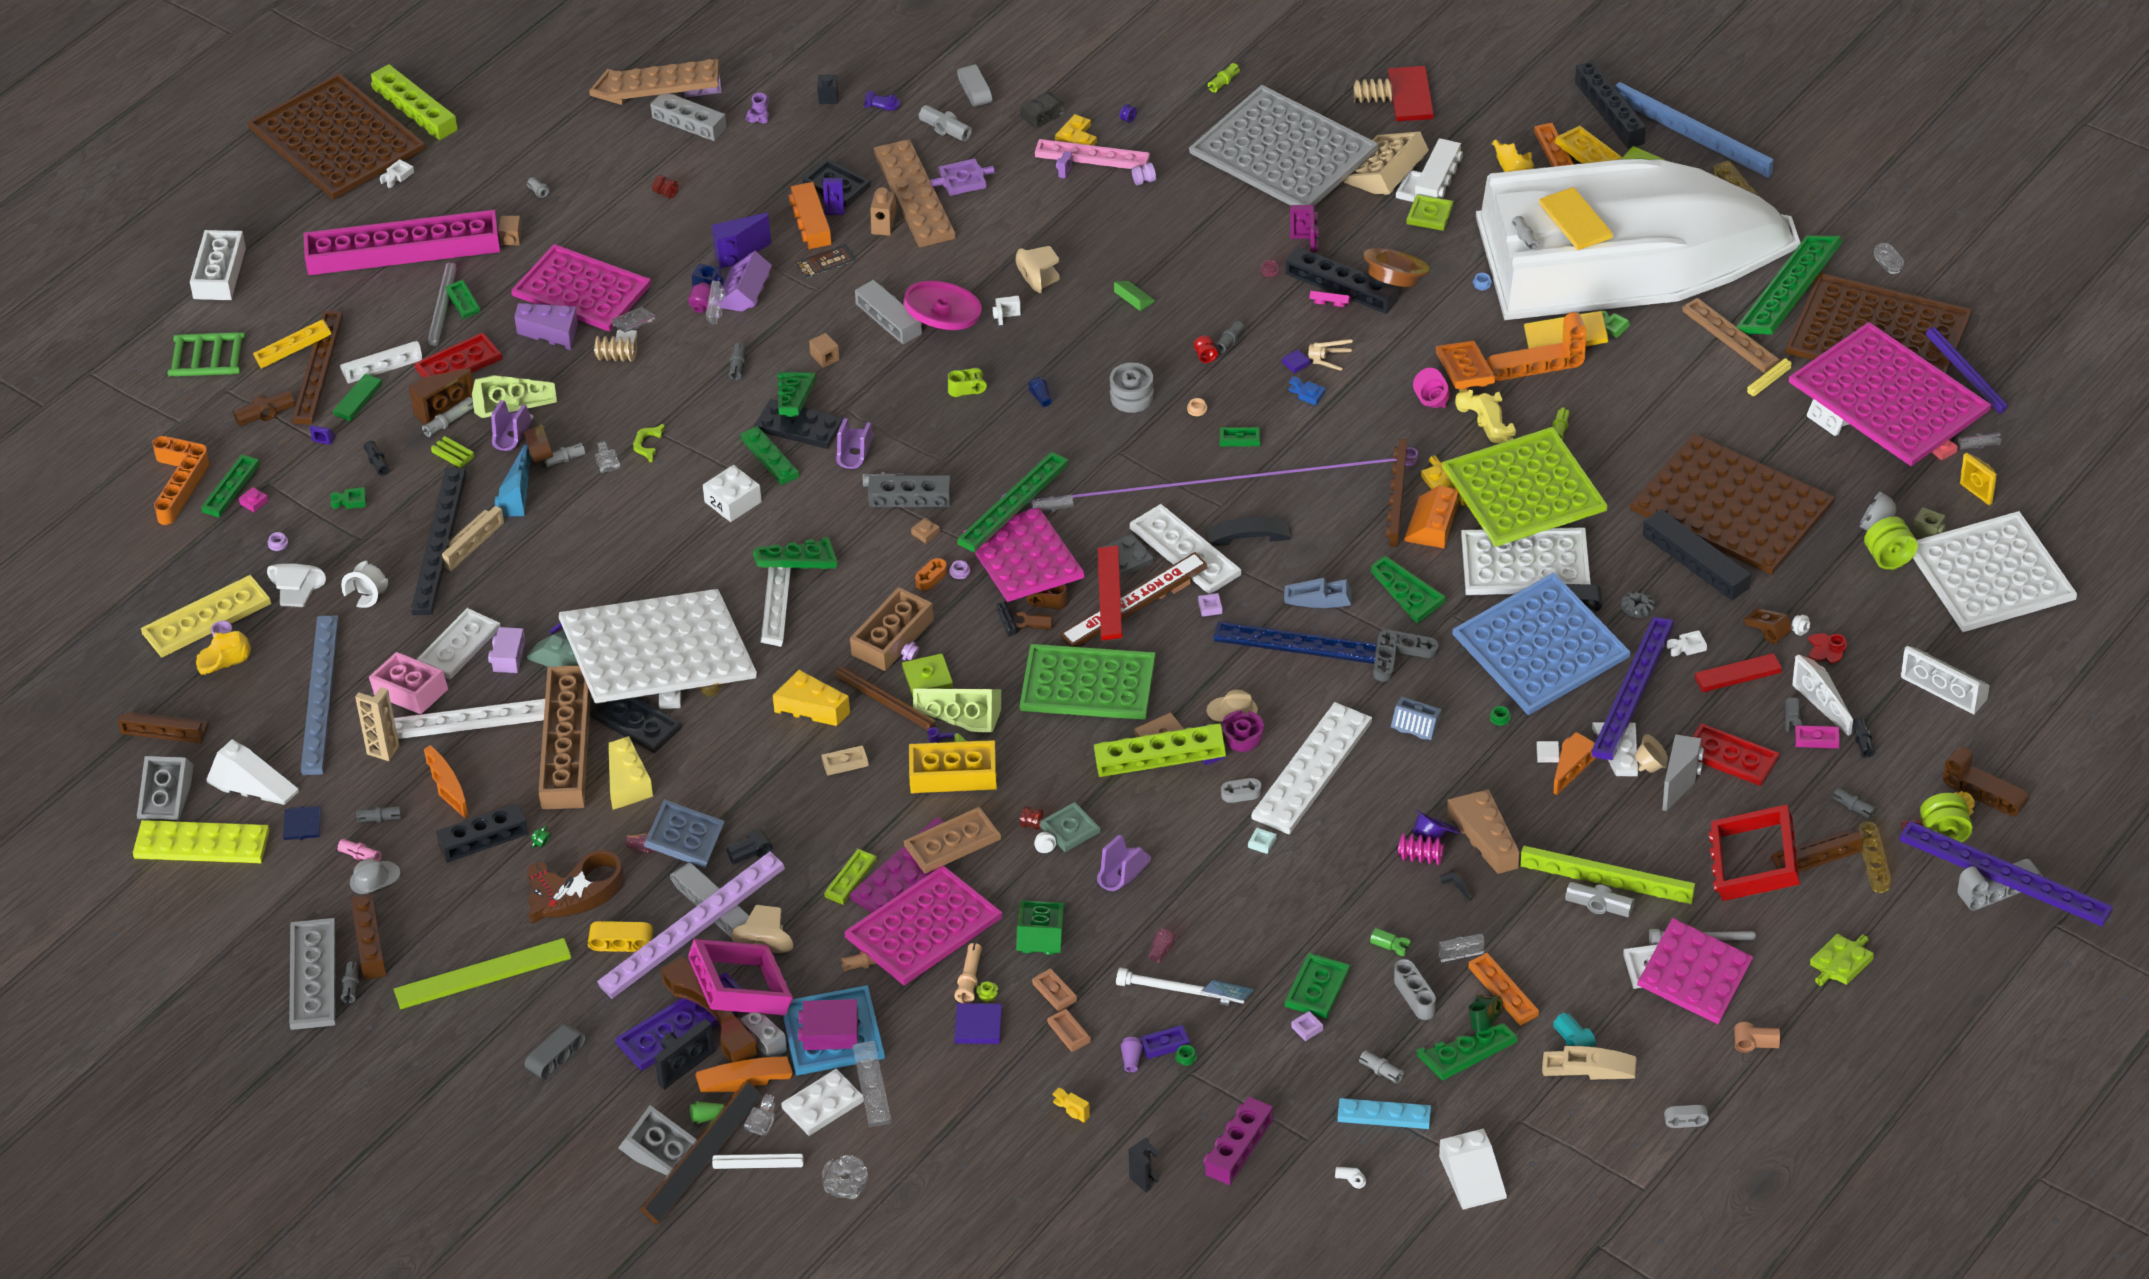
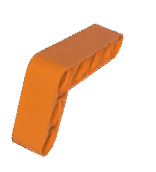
M1571 312L1564 317L1562 343L1495 354L1488 357L1486 362L1495 376V381L1576 368L1582 365L1585 360L1586 327L1581 315L1577 312Z
M160 436L152 442L156 460L161 463L178 466L154 504L158 522L162 525H168L175 521L208 469L210 462L205 445Z

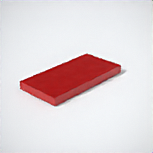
M1425 66L1388 68V77L1390 84H1392V101L1396 122L1433 119L1434 114Z
M480 333L414 363L415 369L424 378L468 368L473 373L503 358L501 352L484 333Z
M1702 723L1693 735L1695 738H1701L1700 747L1704 748L1702 761L1699 760V762L1759 786L1763 785L1779 759L1780 753Z

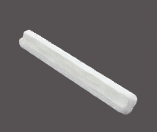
M803 1154L714 1155L712 1160L713 1168L802 1167L804 1163Z

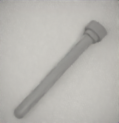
M1659 929L1649 930L1650 946L1658 945L1664 931ZM1754 931L1703 932L1720 941L1754 940L1756 938Z

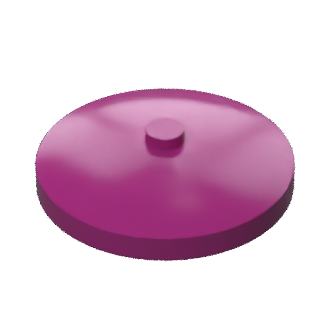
M922 281L911 285L906 290L904 296V307L907 312L918 321L932 327L960 330L975 325L980 319L982 310L980 301L971 292L955 284L942 281Z

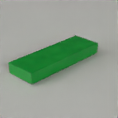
M364 374L333 410L334 416L351 421L382 386V379Z

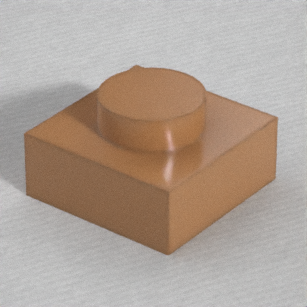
M924 518L911 528V534L924 543H928L940 533V527L927 518Z

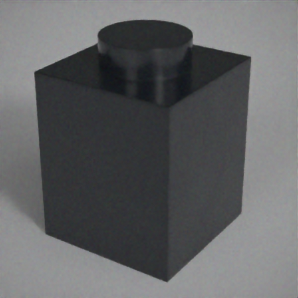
M818 75L817 90L819 104L838 103L837 75Z

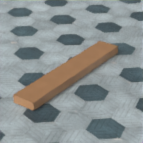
M1696 298L1683 306L1685 314L1762 372L1766 373L1779 363L1780 359L1700 299Z

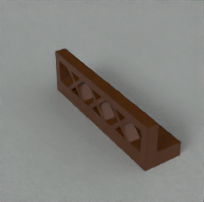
M129 711L127 714H120L117 719L121 734L202 744L209 727V722L204 720Z
M1847 830L1796 846L1799 872L1862 852L1863 836L1860 832L1852 833L1851 830ZM1784 851L1771 854V860L1777 869L1786 868Z

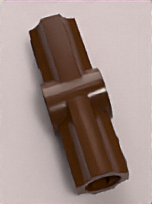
M289 390L269 398L261 395L256 397L252 404L234 410L233 416L238 426L258 419L269 421L274 418L277 412L294 407L295 402Z

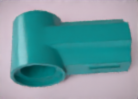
M1564 1012L1553 1021V1027L1566 1040L1567 1046H1596L1593 1033L1588 1028L1583 1029L1569 1013L1566 1014Z

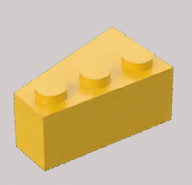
M798 670L773 694L774 712L781 714L784 711L793 713L794 717L800 718L802 715L811 717L812 721L838 726L850 714L848 695L801 670Z

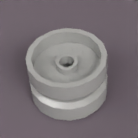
M1125 363L1113 369L1110 374V400L1113 406L1118 410L1132 413L1148 408L1154 398L1153 374L1151 370L1139 363Z

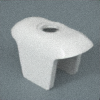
M275 564L267 569L270 580L276 585L277 589H280L281 606L304 607L312 591L323 586L326 581L324 572L316 566Z

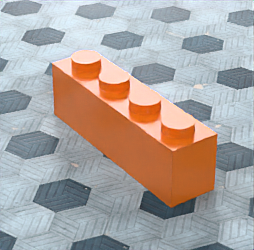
M810 182L791 186V194L788 195L791 206L794 205L793 213L795 218L798 217L797 225L798 229L802 230L803 242H807L809 249L831 245L830 229L814 183Z

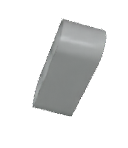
M974 64L958 68L959 81L972 106L976 107L992 103L990 89L978 66Z
M1402 959L1397 961L1394 967V983L1419 1019L1429 1020L1433 1018L1436 1005L1435 994L1410 960Z

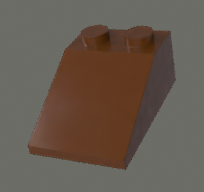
M468 368L427 376L410 385L409 392L414 416L426 425L433 421L438 414L442 415L466 398H472L474 386L471 370Z

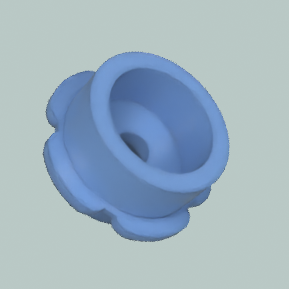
M1478 273L1473 279V284L1475 288L1483 291L1491 287L1492 280L1487 273Z

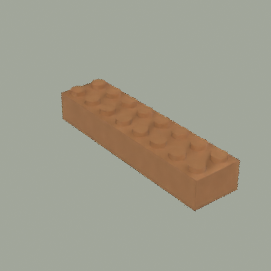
M579 666L547 667L539 779L541 810L584 808L591 692Z

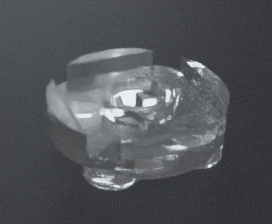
M849 1155L840 1156V1159L834 1162L833 1159L830 1160L822 1170L824 1190L839 1198H857L859 1193L868 1184V1171L862 1160ZM845 1174H849L848 1179H841L840 1177L845 1176Z

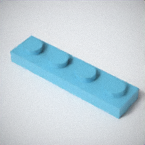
M1340 1098L1338 1122L1429 1129L1431 1105Z

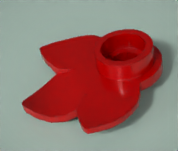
M1819 633L1808 637V640L1815 646L1809 653V657L1816 661L1827 659L1830 664L1836 663L1842 659L1843 652L1847 649V641L1840 634L1829 636Z

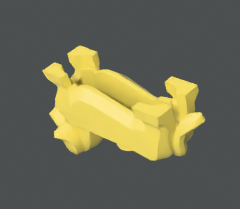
M1459 389L1455 399L1457 409L1461 412H1467L1470 409L1478 413V425L1484 428L1487 437L1492 443L1500 444L1513 440L1511 436H1515L1516 433L1513 423H1510L1507 427L1502 423V410L1498 405V402L1502 401V397L1499 392L1495 393L1494 396L1486 393L1473 395V390Z

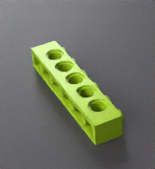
M388 64L371 74V85L374 91L379 92L387 101L392 102L397 109L402 110L407 117L412 118L420 127L425 128L430 135L441 140L457 131L455 115Z
M1221 723L1094 744L1099 777L1226 756Z

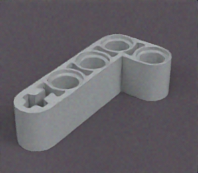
M2030 859L2014 863L2018 867L2043 877ZM1973 866L1961 873L1957 891L1968 908L1973 911L2021 893L1982 876L1978 869Z

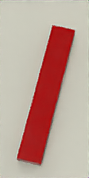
M1118 545L1098 548L1100 626L1103 641L1123 638L1119 548Z

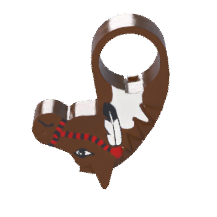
M608 850L590 852L564 878L555 873L548 872L546 864L542 862L531 864L527 869V877L532 888L530 898H528L531 909L528 913L530 923H536L545 917H563L586 912L610 900L624 883V873L619 857ZM607 866L616 870L607 880L598 882L586 880L587 875L595 868Z

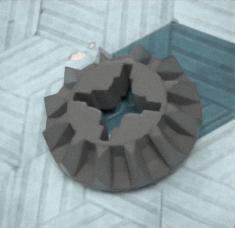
M1635 591L1634 594L1628 592L1627 596L1622 598L1621 607L1627 615L1642 618L1654 611L1655 601L1652 600L1651 595H1646L1645 591L1642 593Z

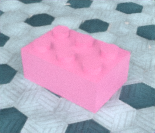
M398 652L393 654L369 676L374 695L380 687L389 690L392 703L418 714H422L448 690L443 670Z

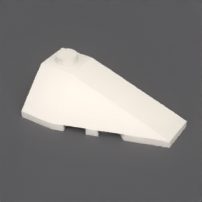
M1797 655L1795 657L1792 685L1849 736L1852 732L1853 718L1824 667L1814 660Z
M234 740L229 741L217 752L207 777V783L223 792L230 793V791L240 792L242 796H259L261 800L283 805L299 792L296 786L250 749Z

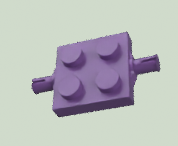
M976 159L939 166L941 177L930 179L932 187L940 185L946 187L949 196L986 188L984 175L994 174V167L982 168L977 164Z

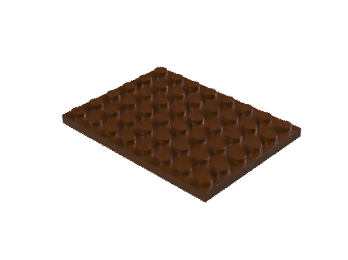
M340 73L247 122L249 129L333 200L387 171V168L399 159L405 161L426 149L423 141Z
M1819 273L1787 343L1785 353L1814 360L1870 322L1947 374L1951 361L1926 336L1927 330L1935 327L1957 350L1972 315V309Z
M1693 433L1630 503V510L1649 518L1662 509L1717 550L1773 575L1834 504L1835 497Z

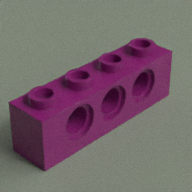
M1249 1096L1244 1104L1241 1103L1239 1105L1236 1116L1233 1120L1230 1119L1228 1121L1224 1134L1218 1136L1212 1152H1208L1204 1158L1205 1175L1231 1185L1272 1123L1273 1106Z

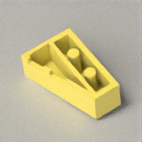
M629 736L610 742V795L613 810L653 797L651 779Z

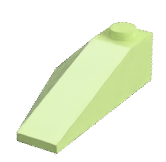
M493 375L475 379L472 391L474 412L481 418L490 417L500 400L506 402L509 412L518 411L522 405L532 408L557 402L555 384L546 381Z
M913 689V708L923 714L944 720L971 732H993L1001 712V689Z

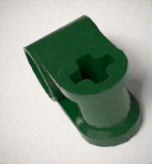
M1482 994L1476 995L1474 1001L1468 1006L1471 1027L1474 1031H1484L1491 1027L1492 1023L1502 1012L1503 1002L1501 996L1484 997Z

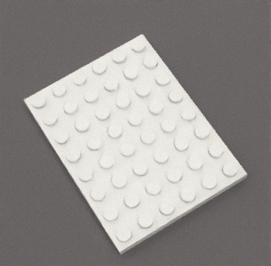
M718 589L559 612V620L595 703L756 678L757 672Z

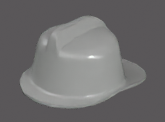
M366 859L356 865L349 884L355 893L369 894L395 883L399 879L401 872L399 867L390 861Z

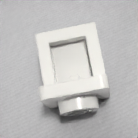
M1019 296L995 299L996 307H993L994 319H998L999 325H1003V317L1021 315Z

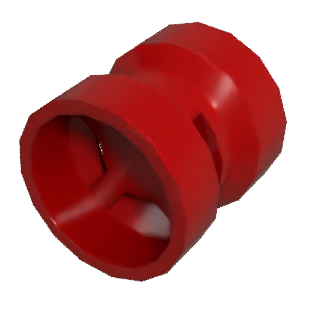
M1204 335L1194 341V348L1201 362L1210 363L1217 358L1218 352L1211 337Z

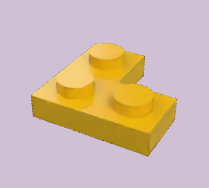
M1074 114L1056 133L1055 141L1094 146L1097 143V137L1086 133L1087 129L1091 126V120Z

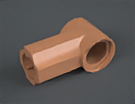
M1740 1022L1734 1027L1735 1048L1740 1052H1750L1755 1047L1779 1048V1028H1756L1749 1022Z

